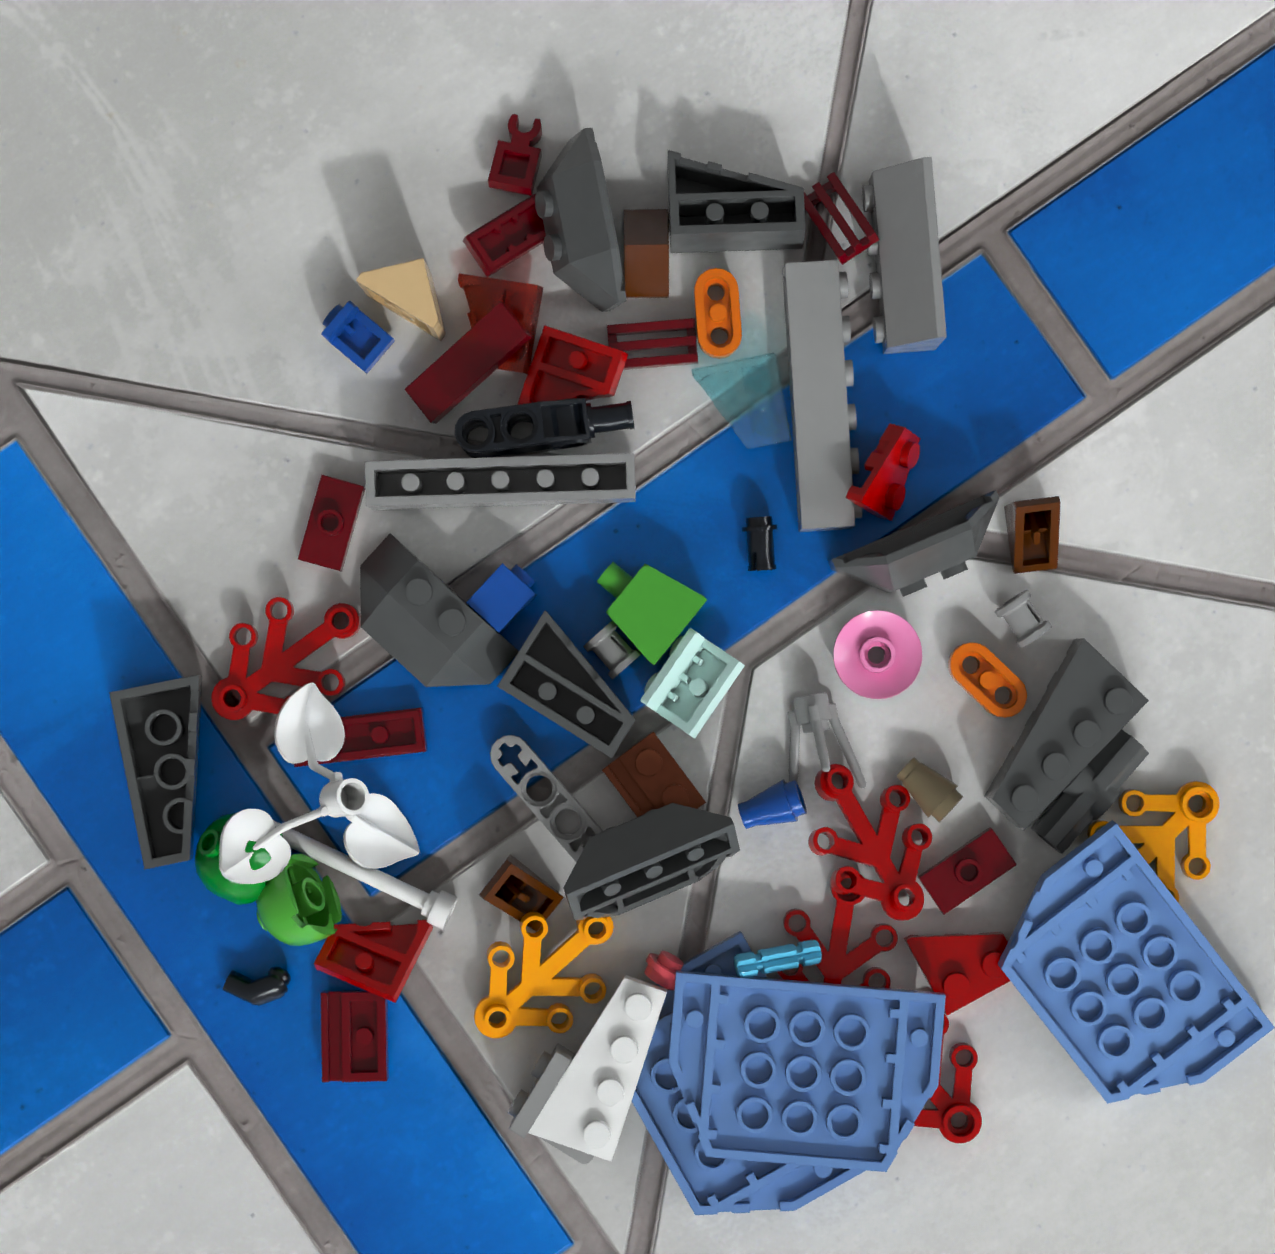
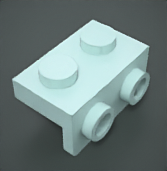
M690 628L684 636L679 637L670 649V657L662 669L648 680L641 702L695 739L745 665Z

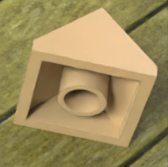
M423 258L360 273L356 281L368 297L442 341L446 333L432 274Z

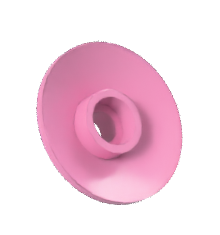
M868 611L849 620L840 630L834 644L833 660L839 678L851 691L870 699H886L900 694L913 683L922 663V646L914 628L899 615L888 611ZM874 646L880 647L884 652V658L878 664L872 663L868 658V652Z

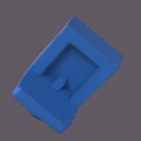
M348 301L344 307L340 304L335 306L323 321V325L326 328L321 335L366 374L395 342L394 338L359 310L351 301Z

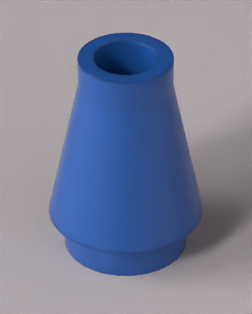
M783 779L751 799L738 804L740 817L746 829L754 826L797 822L798 816L807 814L805 801L796 780L786 783Z

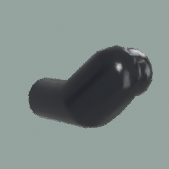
M277 966L270 968L267 976L256 980L232 970L222 990L248 1003L260 1006L282 998L288 991L287 985L290 983L291 978L288 971Z

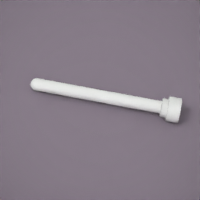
M273 820L275 827L281 824ZM293 829L282 833L290 848L421 909V915L428 918L427 923L442 930L448 923L458 897L443 890L440 893L432 890L429 894L378 869L361 867L348 855Z

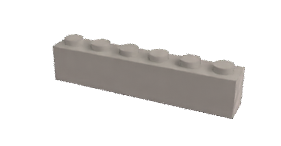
M838 260L785 263L782 275L799 532L852 529L855 527V519L862 518V508L845 498L851 485L853 486L852 474H859L858 448H850L849 430H856L855 404H847L846 388L854 384L852 360H845L844 343L851 341L850 317L842 316L841 299L848 298L847 273L839 272Z
M634 453L365 461L366 506L371 510L636 502Z

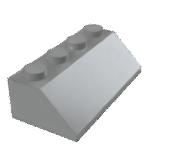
M922 157L875 170L870 176L869 185L862 186L864 212L871 211L872 228L880 239L867 248L868 256L875 255L876 272L870 273L869 285L871 299L879 300L880 316L873 317V334L875 343H882L883 354L936 350L947 337L932 157Z

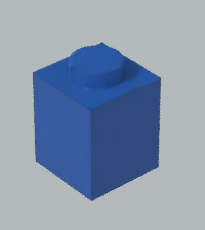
M502 563L466 603L498 633L502 634L537 596L530 589L535 581L517 564L510 570Z

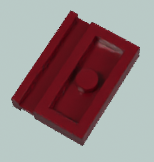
M325 990L321 992L322 1082L388 1080L387 999L366 990Z

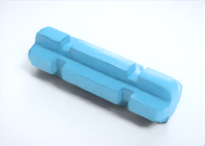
M808 940L798 942L797 946L787 944L757 950V954H754V952L736 954L734 956L735 971L737 976L748 978L758 976V972L769 974L798 968L799 964L802 966L819 964L822 960L821 948L818 941Z

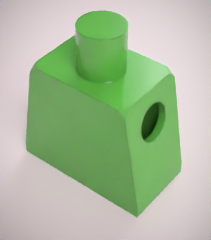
M612 562L597 580L599 585L616 598L606 611L607 615L653 666L707 601L703 595L647 564H644L637 574L632 577L616 563Z

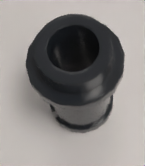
M772 516L746 518V527H742V531H747L748 571L776 569L773 530L777 529V525L772 524Z

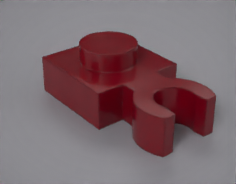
M512 114L508 121L511 143L498 140L488 177V184L490 188L532 196L542 158L541 149L532 146L536 145L541 139V120L535 118L533 128L529 132L523 133L518 130V115Z

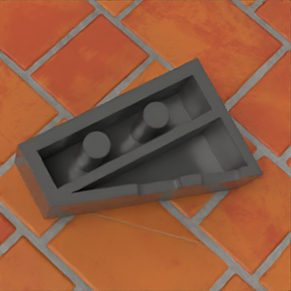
M668 150L667 176L670 253L802 249L806 231L803 187L753 173L748 175L722 169L721 164L708 161V164L683 158L681 153Z
M546 610L497 686L611 758L636 720Z

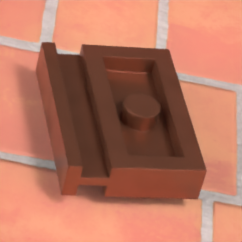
M654 731L602 769L637 817L644 815L650 810L659 809L671 803L695 809L700 808L706 803Z

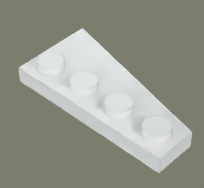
M625 975L528 1132L529 1134L612 1162L668 989Z

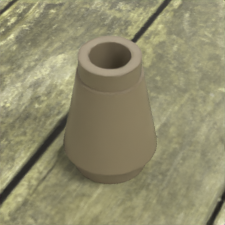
M915 757L896 776L903 782L902 784L928 818L932 815L938 822H941L963 798L956 790L958 785L925 764L920 763Z

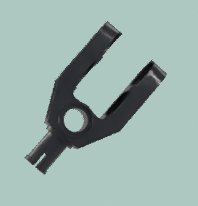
M571 398L471 411L463 414L458 419L454 434L457 442L469 457L487 458L511 457L584 446L592 443L591 438H595V433L635 428L631 401L591 407V403H586L585 398ZM525 421L533 424V430L528 437L516 439L511 436V431L517 423ZM482 427L489 430L488 437L482 444L471 445L468 443V436L474 429Z

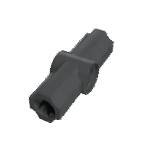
M1121 729L1070 782L1031 829L1048 845L1063 854L1092 819L1097 820L1112 806L1120 794L1119 788L1147 757L1149 752L1134 737Z

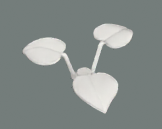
M308 683L300 687L286 700L278 713L274 727L275 744L285 761L291 764H298L308 760L309 768L328 778L330 782L320 792V807L318 809L281 823L277 827H275L271 816L260 809H244L228 819L220 836L219 870L223 877L238 884L262 883L279 875L287 866L291 857V848L280 834L327 815L334 818L346 817L351 821L344 831L343 842L349 857L361 867L368 869L384 868L420 853L418 842L410 824L390 799L376 793L369 794L366 785L362 781L355 778L343 780L341 772H333L317 762L329 761L339 753L344 744V726L334 706L321 694L315 683ZM248 841L256 842L253 850L265 848L271 856V860L260 869L252 870L249 859L254 852H245Z

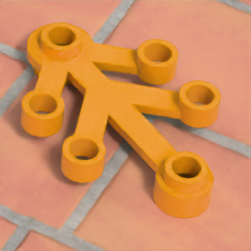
M1199 781L1184 784L1176 794H1144L1134 789L1126 790L1120 795L1118 800L1120 810L1126 815L1136 817L1142 815L1145 811L1174 812L1161 826H1118L1132 843H1143L1137 850L1148 864L1156 858V875L1177 902H1179V893L1175 888V838L1187 827L1188 854L1181 860V870L1189 878L1195 880L1205 878L1211 869L1210 861L1206 857V824L1212 821L1219 811L1220 802L1218 794L1210 785ZM1135 794L1140 799V806L1137 810L1130 811L1126 806V800L1129 796ZM1199 795L1203 802L1200 810L1193 812L1189 807V800L1192 796ZM1103 820L1093 822L1087 830L1088 838L1095 834L1098 827L1105 826L1109 822ZM1193 858H1199L1203 864L1201 871L1197 874H1192L1189 870V863Z
M534 911L526 913L520 920V930L523 935L521 981L508 993L507 970L514 964L515 956L513 950L508 943L502 941L491 944L487 950L486 956L490 965L489 995L479 1001L474 1011V1020L478 1030L490 1038L505 1037L516 1026H548L554 1033L567 1032L573 1025V1016L569 1007L565 1004L555 1003L548 1009L521 1006L532 996H581L585 1002L590 1004L603 1000L606 995V986L603 979L597 974H586L582 978L554 976L590 944H602L611 937L614 928L611 917H587L584 920H576L577 931L540 963L541 941L548 932V925L542 914ZM532 920H538L542 923L540 930L536 933L526 931L527 924ZM598 921L604 924V928L600 933L591 934L588 932L589 926L593 922ZM499 950H504L509 954L506 961L502 963H497L492 959L494 953ZM589 983H598L600 987L595 994L590 995L584 992L585 987ZM493 1012H503L505 1014L504 1019L500 1023L490 1022L489 1017ZM558 1012H563L567 1015L566 1020L561 1024L551 1022L553 1015Z

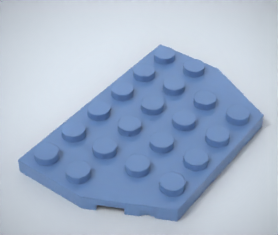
M1113 820L1040 876L997 963L1107 1104L1129 1099L1135 1094L1149 1095L1161 1092V1088L1184 1083L1189 1085L1204 1083L1275 1028L1122 829Z
M739 931L684 962L680 971L737 975L734 966V956L740 953L752 952L742 932ZM758 972V976H753L767 978L766 975L761 974V972ZM668 989L632 1103L695 1215H714L719 1212H732L734 1214L750 1213V1211L776 1209H780V1211H795L866 1171L706 1157L669 1065L674 990Z
M676 970L669 1065L706 1157L887 1172L898 1154V1148L910 1134L915 1125V1120L939 1085L946 995L940 992L761 977L742 978L737 975Z

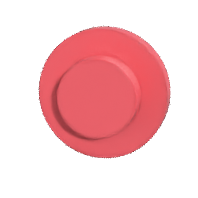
M661 951L659 955L650 953L646 959L648 966L644 971L645 975L656 984L666 989L674 990L676 970L680 971L682 969L683 961L667 951Z

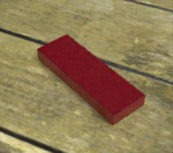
M500 302L408 385L405 391L429 422L437 424L530 340L532 336L507 304Z
M423 708L340 717L345 732L344 744L341 750L333 759L317 762L325 764L426 752L427 743ZM308 760L294 764V767L308 766Z

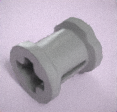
M1028 590L1014 596L995 610L997 617H1004L1017 636L1016 643L1019 648L1032 643L1052 628L1050 622L1043 621L1030 602L1031 594Z
M613 621L583 646L587 652L593 651L610 670L608 675L612 680L641 655L638 649L632 650L615 631L617 625Z

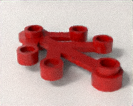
M275 597L271 599L265 608L266 616L269 619L262 667L249 677H247L250 648L256 645L258 632L254 626L247 623L236 624L230 630L229 639L233 645L229 676L220 680L213 689L211 698L215 711L221 717L228 720L243 719L253 710L278 714L290 696L283 699L258 693L272 682L304 686L313 682L324 695L334 696L341 693L345 687V678L340 671L327 669L320 672L295 668L294 666L334 637L347 639L354 636L361 626V616L358 610L352 605L345 603L331 606L325 613L323 624L283 651L287 625L294 615V607L286 598ZM278 602H283L287 606V614L282 619L275 618L272 613L273 606ZM340 612L346 613L349 617V624L344 629H338L334 625V617ZM242 628H247L251 633V640L246 645H241L236 638L237 632ZM329 674L336 675L339 680V685L334 691L327 690L323 684L324 678ZM233 689L237 690L241 696L240 703L235 707L230 706L226 701L227 693Z
M831 764L828 772H824L821 769L817 773L814 782L818 795L827 801L837 802L859 843L840 838L833 829L822 827L810 834L808 839L809 848L816 855L831 854L874 867L882 881L881 883L861 878L855 868L845 866L832 873L830 883L833 890L842 895L854 893L880 901L884 912L892 919L898 921H906L916 917L924 905V893L921 886L916 882L922 850L928 848L932 842L931 830L921 823L908 826L902 833V842L905 850L899 872L890 859L900 811L906 809L910 803L908 790L901 785H893L882 791L880 795L882 810L877 832H875L852 792L854 779L850 770L841 764ZM833 774H838L842 777L843 786L841 789L833 786L831 781ZM892 791L900 796L898 807L890 802L889 796ZM914 830L919 831L922 835V843L920 845H916L912 840L911 835ZM819 834H824L828 837L829 846L827 849L819 846L817 841ZM842 873L848 874L851 878V886L848 889L844 888L840 883ZM901 890L906 891L909 895L907 906L902 905L898 900V894Z
M842 873L840 876V883L842 880L850 878V876L846 873ZM830 883V891L836 899V906L828 951L810 927V918L803 910H789L783 918V925L785 930L790 935L797 937L799 942L808 940L818 941L822 960L816 966L824 976L823 983L841 984L843 978L878 953L892 950L898 942V935L892 926L885 923L878 924L873 927L868 939L846 953L854 905L860 903L864 896L854 893L838 894L833 890ZM793 915L804 917L805 925L801 930L795 931L789 927V919ZM881 930H889L892 934V939L887 945H879L876 942V935ZM801 964L792 974H786L783 971L778 972L780 977L785 980L809 981L802 972L803 966ZM872 967L864 973L863 982L858 986H869V978L875 973L884 976L885 982L881 988H890L891 980L884 969Z
M944 1014L939 1085L932 1097L929 1098L937 1109H922L914 1122V1126L939 1128L947 1140L953 1143H966L978 1135L982 1126L981 1113L976 1105L970 1101L972 1070L977 1064L978 1055L975 1049L967 1043H957L951 1048L949 1058L955 1067L951 1098L940 1085L943 1037L949 1028L948 1018ZM964 1049L971 1052L970 1061L964 1065L958 1064L956 1062L957 1053ZM962 1112L966 1114V1122L963 1126L954 1127L951 1124V1118L955 1113Z

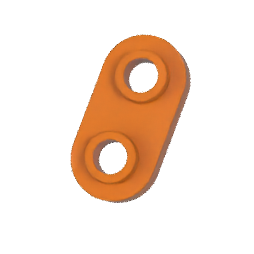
M713 268L703 272L698 277L694 287L697 340L701 350L706 355L721 359L732 355L738 349L741 342L742 328L737 281L731 273L724 269ZM712 286L721 287L724 291L723 298L712 300L707 294L708 289ZM717 329L725 331L728 337L727 341L723 344L714 343L711 339L713 331Z
M965 643L953 650L948 660V670L951 677L988 713L996 717L1006 718L1018 714L1023 709L1027 700V691L1024 683L988 648L979 643ZM968 656L975 658L978 664L976 671L971 674L965 672L962 666L964 659ZM999 687H1005L1009 691V699L1004 704L998 703L995 699V691Z

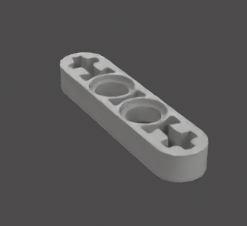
M515 735L501 737L493 744L490 752L494 768L577 863L585 846L581 843L579 848L575 850L570 843L581 838L588 827H591L596 833L589 836L588 839L602 833L603 830L525 740ZM504 743L509 747H513L516 744L521 747L522 751L518 754V758L525 766L529 764L531 759L538 766V768L527 772L519 784L512 777V775L520 772L511 762L504 766L499 760L503 755L500 747ZM534 776H545L552 784V793L544 801L533 800L527 793V783ZM564 809L576 811L581 818V826L573 834H564L556 827V816Z

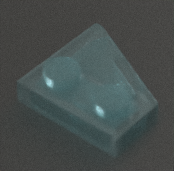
M775 353L691 369L694 379L701 385L747 449L792 441L777 355Z

